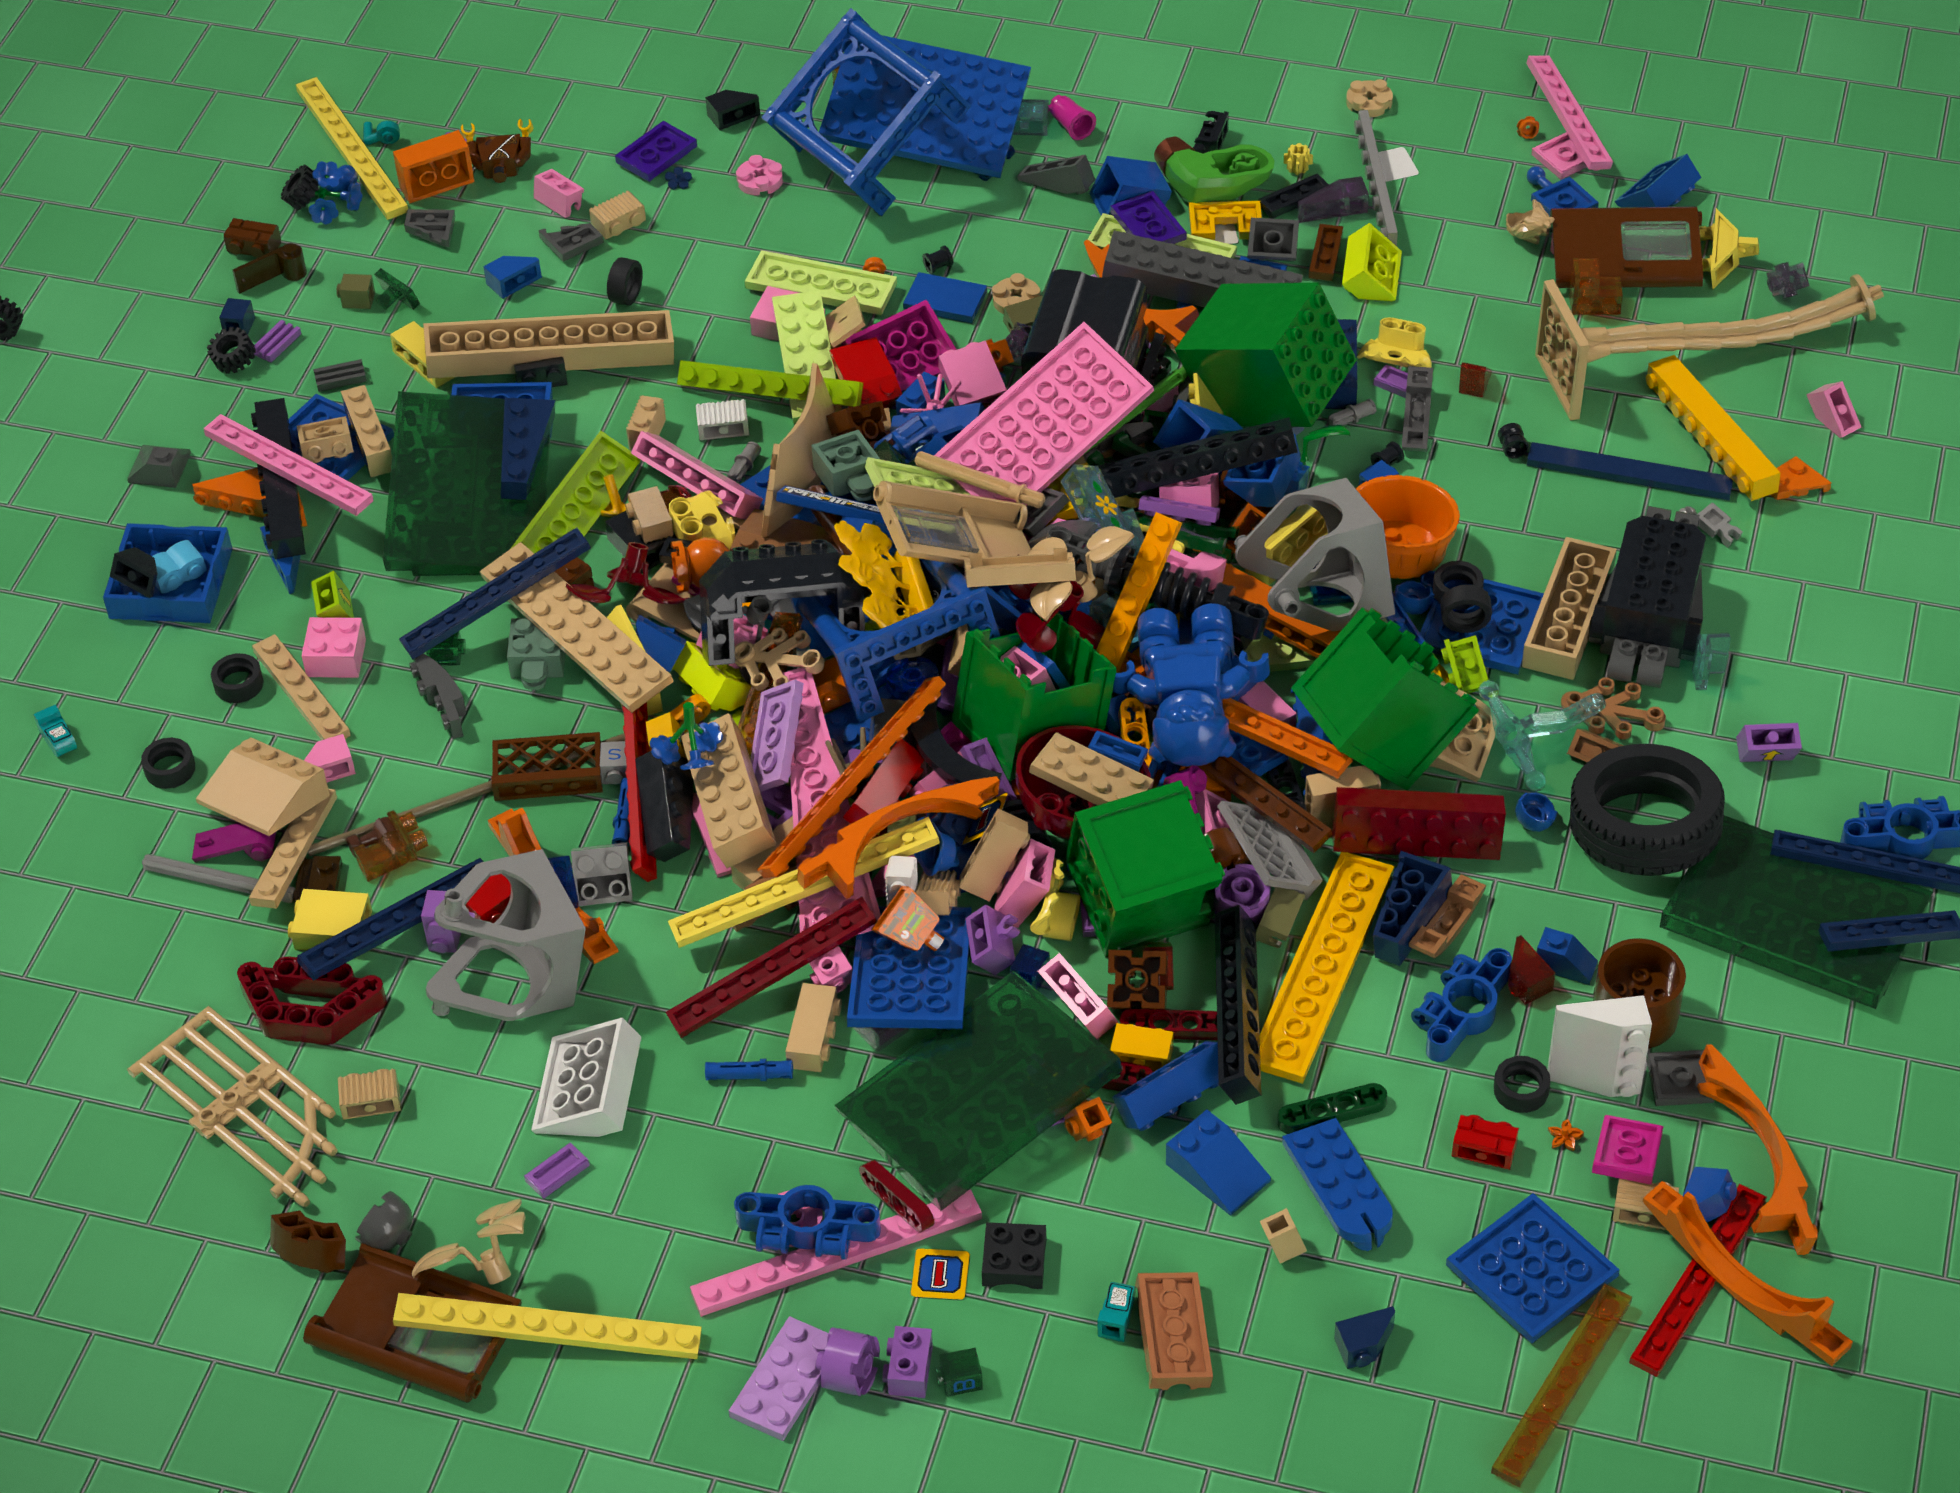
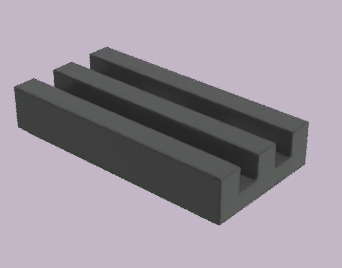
M362 359L313 369L318 392L367 381Z

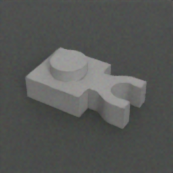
M1713 502L1697 514L1700 515L1698 526L1712 538L1717 534L1727 548L1734 540L1729 535L1738 540L1743 533L1738 527L1729 524L1731 518Z

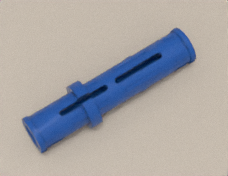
M623 778L620 784L617 814L612 824L614 828L612 844L627 842L629 847L627 778Z
M767 1058L753 1062H706L705 1078L706 1081L722 1079H760V1081L774 1078L793 1079V1060L767 1061Z

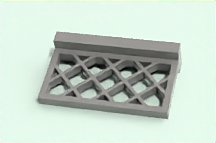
M1221 801L1217 806L1264 885L1294 890L1304 894V899L1307 900L1323 880L1301 844L1248 805Z

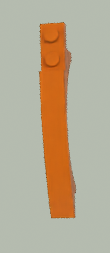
M1087 239L1084 241V245L1094 273L1097 277H1102L1109 244L1101 250ZM1193 305L1170 310L1146 308L1143 319L1149 328V342L1153 341L1155 332L1165 335L1163 343L1168 344L1172 351L1177 354L1175 348L1199 316L1197 308Z
M997 776L926 791L883 807L837 831V844L832 843L828 845L822 853L814 858L809 857L798 867V883L805 889L827 875L846 899L854 895V872L860 855L868 843L880 831L898 820L923 813H953L977 820L983 816L979 807L998 795L1000 780Z
M511 808L488 820L489 828L509 856L541 849L523 808L513 811ZM566 891L586 928L582 949L583 955L593 964H596L618 953V948L605 931L601 918H593L586 914Z
M1712 1044L1706 1045L1699 1060L1706 1083H1698L1699 1093L1722 1103L1742 1117L1760 1137L1772 1162L1774 1172L1773 1194L1771 1199L1759 1210L1757 1220L1752 1223L1753 1232L1755 1234L1788 1230L1797 1255L1809 1254L1818 1238V1232L1808 1215L1807 1203L1802 1198L1808 1188V1184L1790 1146L1761 1100L1734 1067Z
M1661 1181L1643 1198L1642 1202L1692 1258L1737 1301L1780 1336L1786 1331L1830 1366H1833L1851 1349L1853 1341L1828 1323L1834 1305L1832 1299L1828 1296L1811 1299L1793 1296L1768 1285L1749 1272L1716 1238L1705 1221L1695 1196L1687 1192L1683 1197L1665 1182Z

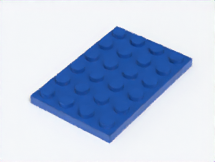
M878 906L882 915L887 906ZM952 907L949 916L937 915L940 920L933 930L943 936L944 941L936 951L931 950L925 944L918 951H913L874 931L857 935L847 1013V1027L963 1029L970 946L965 918L972 914V907Z

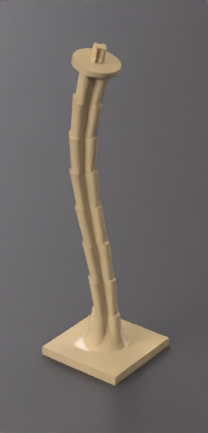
M1855 274L1850 277L1851 288L1834 296L1813 302L1790 312L1778 313L1755 320L1747 319L1726 323L1716 321L1693 324L1674 322L1645 325L1642 323L1610 329L1605 327L1580 328L1554 279L1544 281L1535 356L1568 418L1572 421L1580 419L1587 363L1617 353L1676 350L1711 351L1712 349L1719 350L1720 348L1755 347L1757 344L1789 340L1797 335L1828 328L1833 323L1862 314L1865 320L1870 322L1876 319L1873 301L1884 297L1880 285L1868 288L1859 274Z

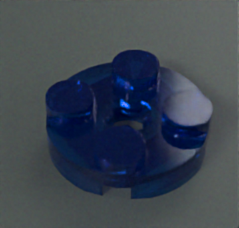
M917 657V661H908V658L900 659L887 669V690L894 697L907 701L926 678L939 676L938 668L932 661L922 657Z

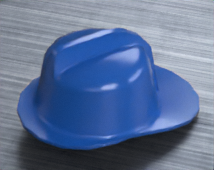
M930 819L939 837L940 844L917 852L914 855L921 864L925 874L932 877L938 871H946L951 867H957L960 862L956 854L955 840L951 836L940 832L935 823Z

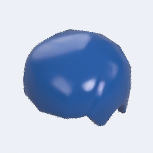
M351 165L339 167L338 169L342 171L343 177L339 180L338 186L336 188L328 186L325 189L333 192L348 191L350 183L357 182V171Z
M1406 581L1396 585L1394 593L1405 612L1411 615L1426 612L1431 607L1435 595L1431 586L1426 587L1415 581Z
M1525 792L1515 807L1518 822L1532 832H1541L1548 829L1554 823L1558 814L1553 803L1545 795L1537 792Z

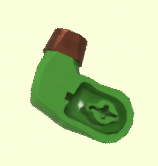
M1177 136L1165 138L1157 146L1154 153V159L1178 195L1187 203L1229 201L1240 197L1267 181L1273 171L1275 162L1269 152L1254 145L1240 144L1227 149L1214 150L1202 154L1196 152L1194 148Z

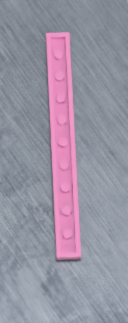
M970 1189L927 1204L933 1214L935 1224L922 1232L916 1231L902 1217L895 1215L880 1221L881 1233L876 1240L872 1242L850 1241L847 1260L834 1255L816 1257L815 1249H797L690 1286L691 1295L700 1317L975 1222L982 1219L981 1209Z

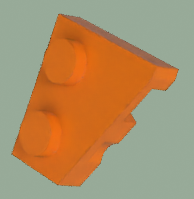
M1795 456L1777 467L1780 472L1779 489L1777 493L1771 494V496L1779 500L1791 496L1808 495L1809 490L1820 488L1822 492H1828L1831 488V482Z

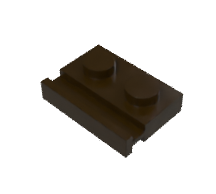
M313 856V859H306L305 857L299 867L294 902L300 900L303 889L338 891L342 869L341 856Z

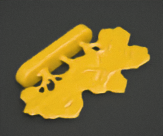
M844 520L834 525L840 541L852 552L851 555H842L838 565L845 572L852 574L853 579L860 586L868 587L871 590L872 594L863 601L862 611L871 620L876 622L879 628H885L922 612L934 604L919 558L900 556L898 551L892 557L889 554L892 540L881 531L879 526L864 523L861 532H858L855 527ZM881 555L886 556L889 560L884 559ZM891 568H894L896 576L891 571ZM897 587H900L905 603L897 596ZM898 608H904L903 612L905 614L899 616L896 610Z

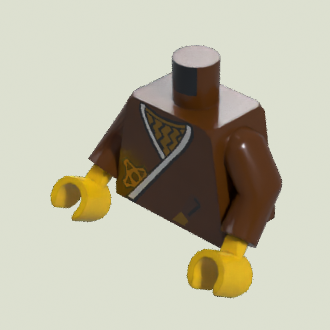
M521 119L518 120V127L522 132V137H520V134L476 137V141L473 139L475 135L474 124L471 123V132H465L462 124L461 134L467 140L471 163L477 170L483 171L485 178H493L495 182L503 183L507 177L518 175L519 168L523 167L531 157V137H529V134L533 131V124L530 119L529 125L526 128H522L523 122Z

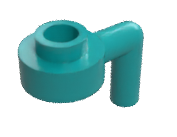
M367 121L363 124V141L366 145H371L378 141L384 144H393L400 138V128L393 121L379 123L375 133H373V124Z

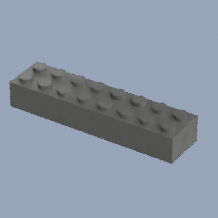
M1115 230L1113 231L1102 277L1114 275L1136 278L1144 283L1147 288V294L1200 307L1207 305L1221 284L1301 283L1303 275L1291 271H1284Z

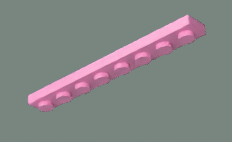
M1528 56L1526 62L1528 68L1588 169L1594 171L1611 169L1613 164L1611 157L1551 57Z
M222 414L203 428L206 437L355 516L373 502L372 493Z

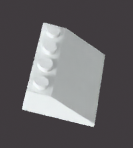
M1644 996L1556 1005L1547 1068L1550 1073V1081L1608 1097H1630L1640 1094L1652 1027Z
M623 1018L552 1037L532 1132L535 1134L600 1137L623 1130L641 1042V1036Z

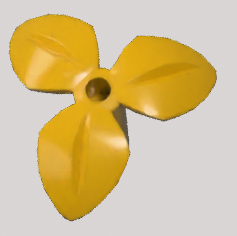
M610 474L603 477L611 501L605 510H601V516L614 517L626 511L625 504L621 502L614 476Z

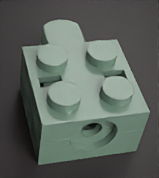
M859 430L811 445L813 470L832 496L839 497L851 493L860 502L873 499L875 487L865 469V464L868 457L880 458Z
M511 618L507 652L511 678H521L523 686L528 690H539L545 686L547 678L563 677L566 653L527 618Z

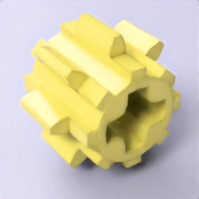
M1301 143L1292 144L1288 148V153H1284L1283 163L1287 164V170L1290 173L1293 172L1296 175L1304 174L1309 170V165L1313 164V155L1310 154V149L1307 145H1301Z

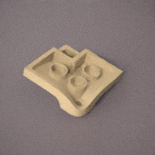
M1442 681L1440 684L1445 686L1447 683ZM1458 690L1456 692V694L1460 697H1462L1465 693L1461 690ZM1479 699L1475 703L1479 708L1478 713L1430 765L1431 767L1461 775L1475 782L1481 778L1498 724L1491 709Z

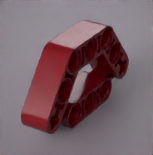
M290 956L279 958L275 961L273 968L262 967L256 962H246L237 971L242 993L265 1037L271 1039L323 1045L334 1044L381 1011L387 1003L382 980L375 975L356 978L354 977L352 967L347 963L314 981L299 965L297 957ZM273 988H278L286 994L330 998L332 1000L322 1007L279 1002Z

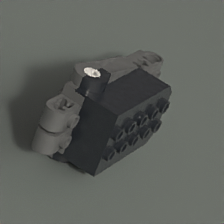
M1648 506L1646 516H1640L1627 522L1617 564L1601 592L1598 603L1595 605L1589 633V642L1601 644L1600 653L1611 655L1607 678L1630 683L1635 665H1639L1636 683L1661 688L1666 666L1679 668L1681 660L1695 662L1703 622L1701 565L1706 536L1698 529L1700 515L1676 511L1674 521H1670L1672 510Z

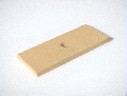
M855 295L825 316L828 336L833 348L866 326Z

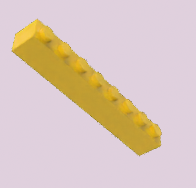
M1675 355L1648 363L1646 375L1648 387L1654 390L1661 402L1665 403L1673 415L1684 424L1686 430L1692 433L1698 440L1699 445L1705 448L1711 455L1713 461L1722 467L1727 477L1737 484L1739 490L1751 501L1777 493L1780 481L1778 469Z

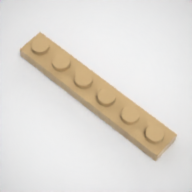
M275 634L252 645L255 655L321 740L341 734L344 735L345 739L351 736L349 728Z
M328 789L330 795L328 798L290 822L249 896L251 906L277 909L337 799L335 789Z

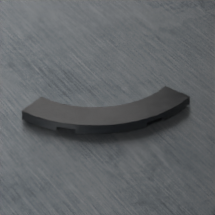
M938 701L928 704L923 710L925 712L918 721L910 724L909 728L918 752L926 763L946 780L949 781L951 779L956 783L997 776L1001 782L1002 773L971 763L949 746L941 734L937 723Z

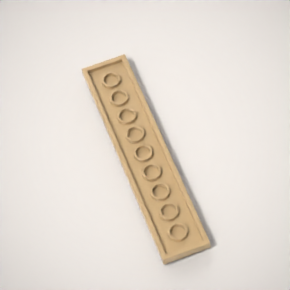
M520 542L483 568L480 574L488 583L534 553ZM552 572L508 600L509 603L631 713L674 682L672 675L591 603L570 592L566 588L567 582L556 572Z

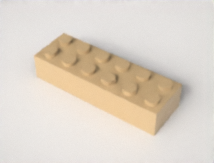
M1565 538L1524 644L1523 668L1574 680L1589 639L1595 605L1598 603L1601 592L1615 567L1617 549L1574 538Z
M728 713L711 721L716 722L720 726L723 740L717 744L715 751H704L701 753V758L712 760L714 764L690 769L713 849L726 868L732 867L777 845L743 734ZM689 733L681 736V740L689 762L691 760L689 753L691 744Z

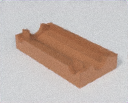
M1198 1272L1138 1273L1135 1286L1138 1291L1137 1302L1147 1372H1149V1389L1168 1390L1176 1384L1189 1385L1191 1390L1210 1388L1213 1372Z

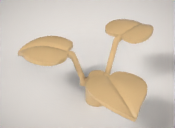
M1108 526L1098 530L1088 540L1087 548L1089 552L1085 555L1088 574L1076 571V582L1084 590V596L1079 600L1080 602H1089L1097 595V588L1092 582L1096 578L1093 575L1091 561L1093 563H1100L1112 557L1135 537L1132 532L1119 527ZM1050 537L1038 542L1027 555L1054 553L1053 548H1067V545L1060 538ZM1070 581L1038 583L1030 594V602L1034 611L1043 620L1048 621L1051 614L1071 594L1072 584Z
M521 1198L495 1205L482 1212L476 1218L478 1225L489 1222V1226L478 1231L477 1236L478 1238L490 1236L492 1244L491 1249L480 1254V1261L465 1247H459L458 1243L444 1245L428 1252L416 1263L412 1271L413 1278L419 1272L447 1263L459 1254L465 1255L474 1264L477 1271L483 1270L489 1284H496L510 1277L511 1272L500 1251L497 1235L524 1234L525 1213H514L522 1204Z

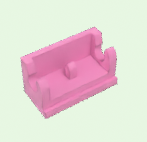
M553 169L534 177V199L564 218L570 217L573 203H575L574 208L576 210L580 209L584 188Z

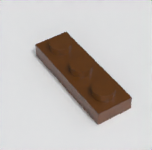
M1319 225L1309 269L1310 279L1333 281L1344 226Z

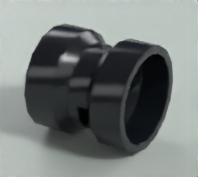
M1509 423L1500 428L1498 438L1502 444L1505 456L1513 459L1526 454L1529 446L1521 426L1517 423Z

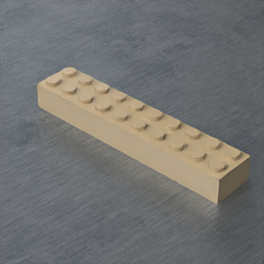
M669 310L423 324L427 379L516 374L514 365L557 357L564 358L566 371L674 364V339Z

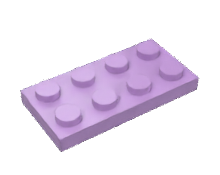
M796 679L761 692L750 759L760 792L788 783L791 775V761L795 749L794 742L796 729L799 724L798 717L800 704L803 699L802 691L804 683Z
M789 1316L729 1409V1417L784 1441L821 1382V1370L816 1368V1359L818 1353L825 1350L828 1333Z

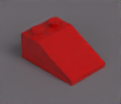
M877 337L829 350L840 380L863 383L860 406L882 401L884 408L890 409L896 406V400L902 395L895 372Z

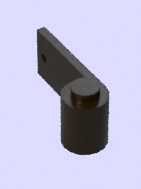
M288 243L233 269L232 272L237 292L240 294L281 274L290 281L300 280L306 276L307 269L301 246Z

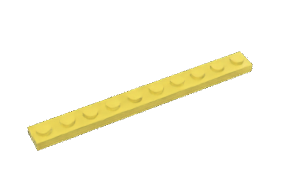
M315 77L296 84L298 94L347 164L357 171L359 181L385 218L389 220L407 213L408 205L318 78Z
M929 817L872 839L860 855L855 868L854 878L888 865L891 856H910L940 844L939 837ZM798 869L671 919L668 923L678 947L681 948L833 887L835 884L826 875L803 889L797 881Z
M398 1293L393 1318L394 1326L688 1359H698L702 1331L700 1326Z

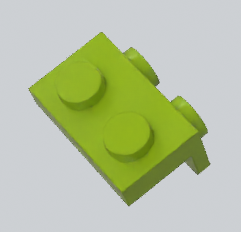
M1476 635L1450 642L1449 639L1444 640L1446 648L1441 649L1445 665L1451 664L1453 673L1448 674L1450 683L1468 694L1490 688Z

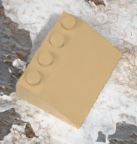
M249 738L229 752L197 796L196 802L270 836L330 795L324 769L254 738Z

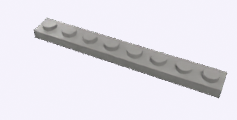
M1359 110L1358 120L1354 121L1355 134H1359L1358 148L1363 149L1361 152L1362 164H1366L1365 177L1366 180H1370L1369 194L1374 195L1372 204L1373 210L1377 211V226H1381L1380 232L1397 246L1398 231L1368 110Z

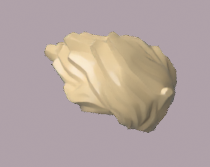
M1533 199V210L1525 213H1508L1506 215L1507 231L1511 235L1530 243L1539 244V236L1549 235L1554 217H1549L1541 203Z

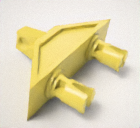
M1717 208L1715 223L1710 227L1699 226L1700 241L1713 240L1712 255L1707 259L1702 258L1703 272H1710L1713 289L1739 265L1740 258L1759 255L1758 238L1739 237L1738 229Z

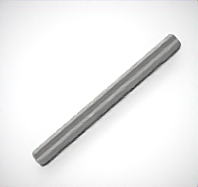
M146 854L142 860L145 870L248 894L252 893L259 880L152 854ZM289 886L281 901L292 903L295 888Z

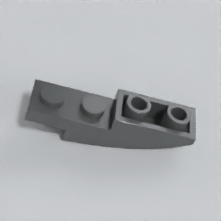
M423 653L415 658L414 662L409 663L413 678H419V681H416L420 696H426L429 705L435 704L438 712L443 711L440 717L444 730L449 729L453 739L462 737L463 732L459 717L467 714L459 687L440 664Z

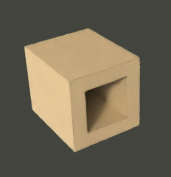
M1287 1208L1260 1221L1280 1264L1307 1251Z

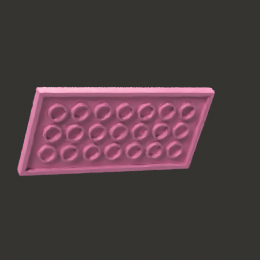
M1083 322L934 456L1020 486L1025 484L1027 488L1041 493L1154 391V387L1093 329ZM953 479L969 495L1016 503L1013 499Z

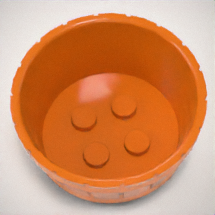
M1406 475L1376 477L1360 484L1356 488L1383 521L1390 578L1421 577L1422 574L1435 570L1445 557L1451 539L1455 535L1460 518L1458 505L1446 490L1425 479L1422 480L1421 478Z

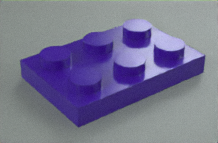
M662 121L616 154L615 161L617 164L650 182L697 147V139Z
M1154 191L1111 205V214L1128 234L1172 244L1187 239V232Z

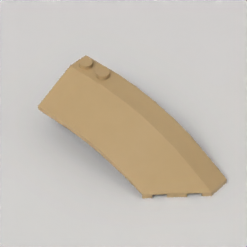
M812 363L806 405L800 418L780 444L773 445L761 537L769 536L803 509V507L777 502V492L785 485L804 490L813 485H820L822 481L813 470L811 445L837 437V435H831L826 417L835 413V407L816 363Z

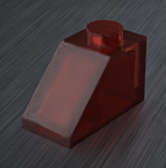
M1520 935L1516 937L1508 987L1515 997H1519L1527 1005L1553 991L1555 972Z

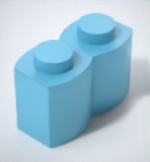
M189 540L180 541L171 546L166 552H160L152 556L155 558L158 573L155 586L161 593L173 591L185 581H191L200 577L207 570L203 557Z

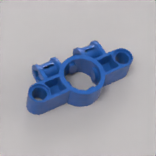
M1944 796L1931 800L1915 798L1914 804L1904 803L1893 808L1889 800H1884L1883 803L1877 804L1860 802L1859 818L1845 821L1840 843L1924 859L1931 854L1933 849L1960 847V810L1949 811ZM1901 825L1913 826L1920 829L1924 833L1925 838L1906 839L1895 833L1894 827Z
M1502 948L1492 949L1481 962L1463 954L1456 955L1450 969L1445 970L1440 976L1442 983L1445 985L1442 996L1435 992H1428L1423 998L1424 1002L1422 1005L1413 1010L1411 1013L1413 1022L1427 1031L1426 1055L1429 1059L1435 1062L1448 1060L1467 1035L1483 1033L1492 1026L1496 1015L1497 995L1510 978L1512 956L1507 950ZM1472 996L1479 1001H1483L1486 1005L1481 1012L1465 1013L1464 1011L1457 1010L1451 1003L1455 1002L1456 998Z
M815 1185L798 1186L789 1190L785 1195L744 1192L739 1194L734 1201L738 1227L744 1231L757 1232L756 1251L762 1252L763 1249L780 1250L782 1254H787L789 1245L800 1249H815L816 1257L834 1255L847 1260L850 1241L872 1242L881 1233L880 1214L874 1204L833 1200L830 1193ZM803 1207L820 1208L825 1212L824 1220L813 1227H798L790 1223L791 1214Z

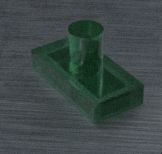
M382 268L374 274L382 289L385 290L376 299L383 309L387 310L397 299L413 310L420 304L410 287Z

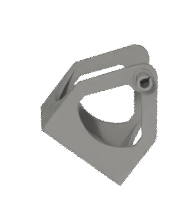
M1347 478L1285 495L1248 536L1241 535L1234 542L1236 545L1235 558L1242 568L1279 580L1268 593V603L1276 612L1330 631L1342 630L1362 607L1368 611L1371 608L1381 613L1380 619L1395 614L1383 521ZM1308 504L1321 513L1326 522L1328 534L1318 538L1292 567L1266 557V540L1296 507ZM1306 586L1335 588L1348 594L1354 601V606L1348 613L1335 615L1300 601L1298 588Z
M543 849L476 864L454 889H449L445 892V899L435 909L434 918L439 926L475 937L467 939L428 981L426 995L433 1001V1013L437 1016H445L450 1012V1007L505 1021H514L574 1006L586 928ZM497 874L505 876L510 882L511 895L509 903L500 918L495 923L471 917L465 904L490 876ZM494 948L510 955L522 965L529 977L530 991L523 1003L509 1005L461 991L456 979L481 950Z

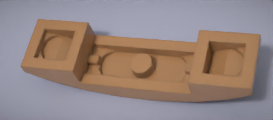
M1461 874L1449 889L1446 901L1426 927L1422 925L1409 942V947L1433 958L1443 953L1467 923L1481 899L1486 885Z

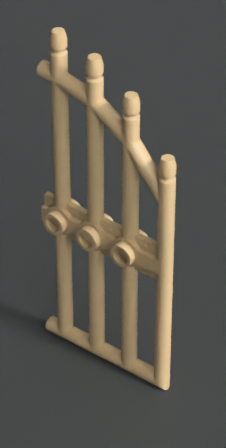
M207 1006L127 1069L133 1078L141 1072L144 1073L190 1112L194 1117L188 1122L202 1137L204 1136L209 1139L212 1135L216 1134L275 1185L270 1189V1193L274 1198L277 1199L285 1193L292 1200H295L298 1205L307 1207L310 1204L309 1198L294 1186L292 1182L301 1171L305 1172L319 1184L326 1182L327 1177L309 1161V1157L314 1144L327 1155H336L337 1149L334 1144L328 1142L317 1131L316 1110L330 1119L335 1116L336 1112L322 1098L210 1006ZM209 1020L261 1064L247 1073L197 1032L196 1029ZM188 1038L235 1077L238 1082L225 1091L177 1051L174 1046L183 1039ZM165 1055L216 1099L207 1107L202 1108L151 1064ZM280 1081H283L304 1099L305 1120L269 1090ZM260 1098L301 1132L304 1138L299 1152L247 1108ZM238 1116L293 1162V1164L284 1175H281L230 1132L225 1125Z

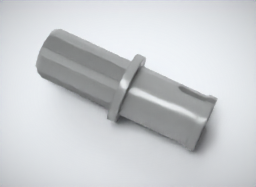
M1367 399L1354 406L1347 405L1346 409L1328 417L1329 425L1338 424L1344 426L1349 423L1356 424L1359 419L1375 414L1376 405L1372 399Z
M748 442L742 453L735 457V463L727 473V477L739 483L746 472L753 468V462L760 454L761 447L755 442Z

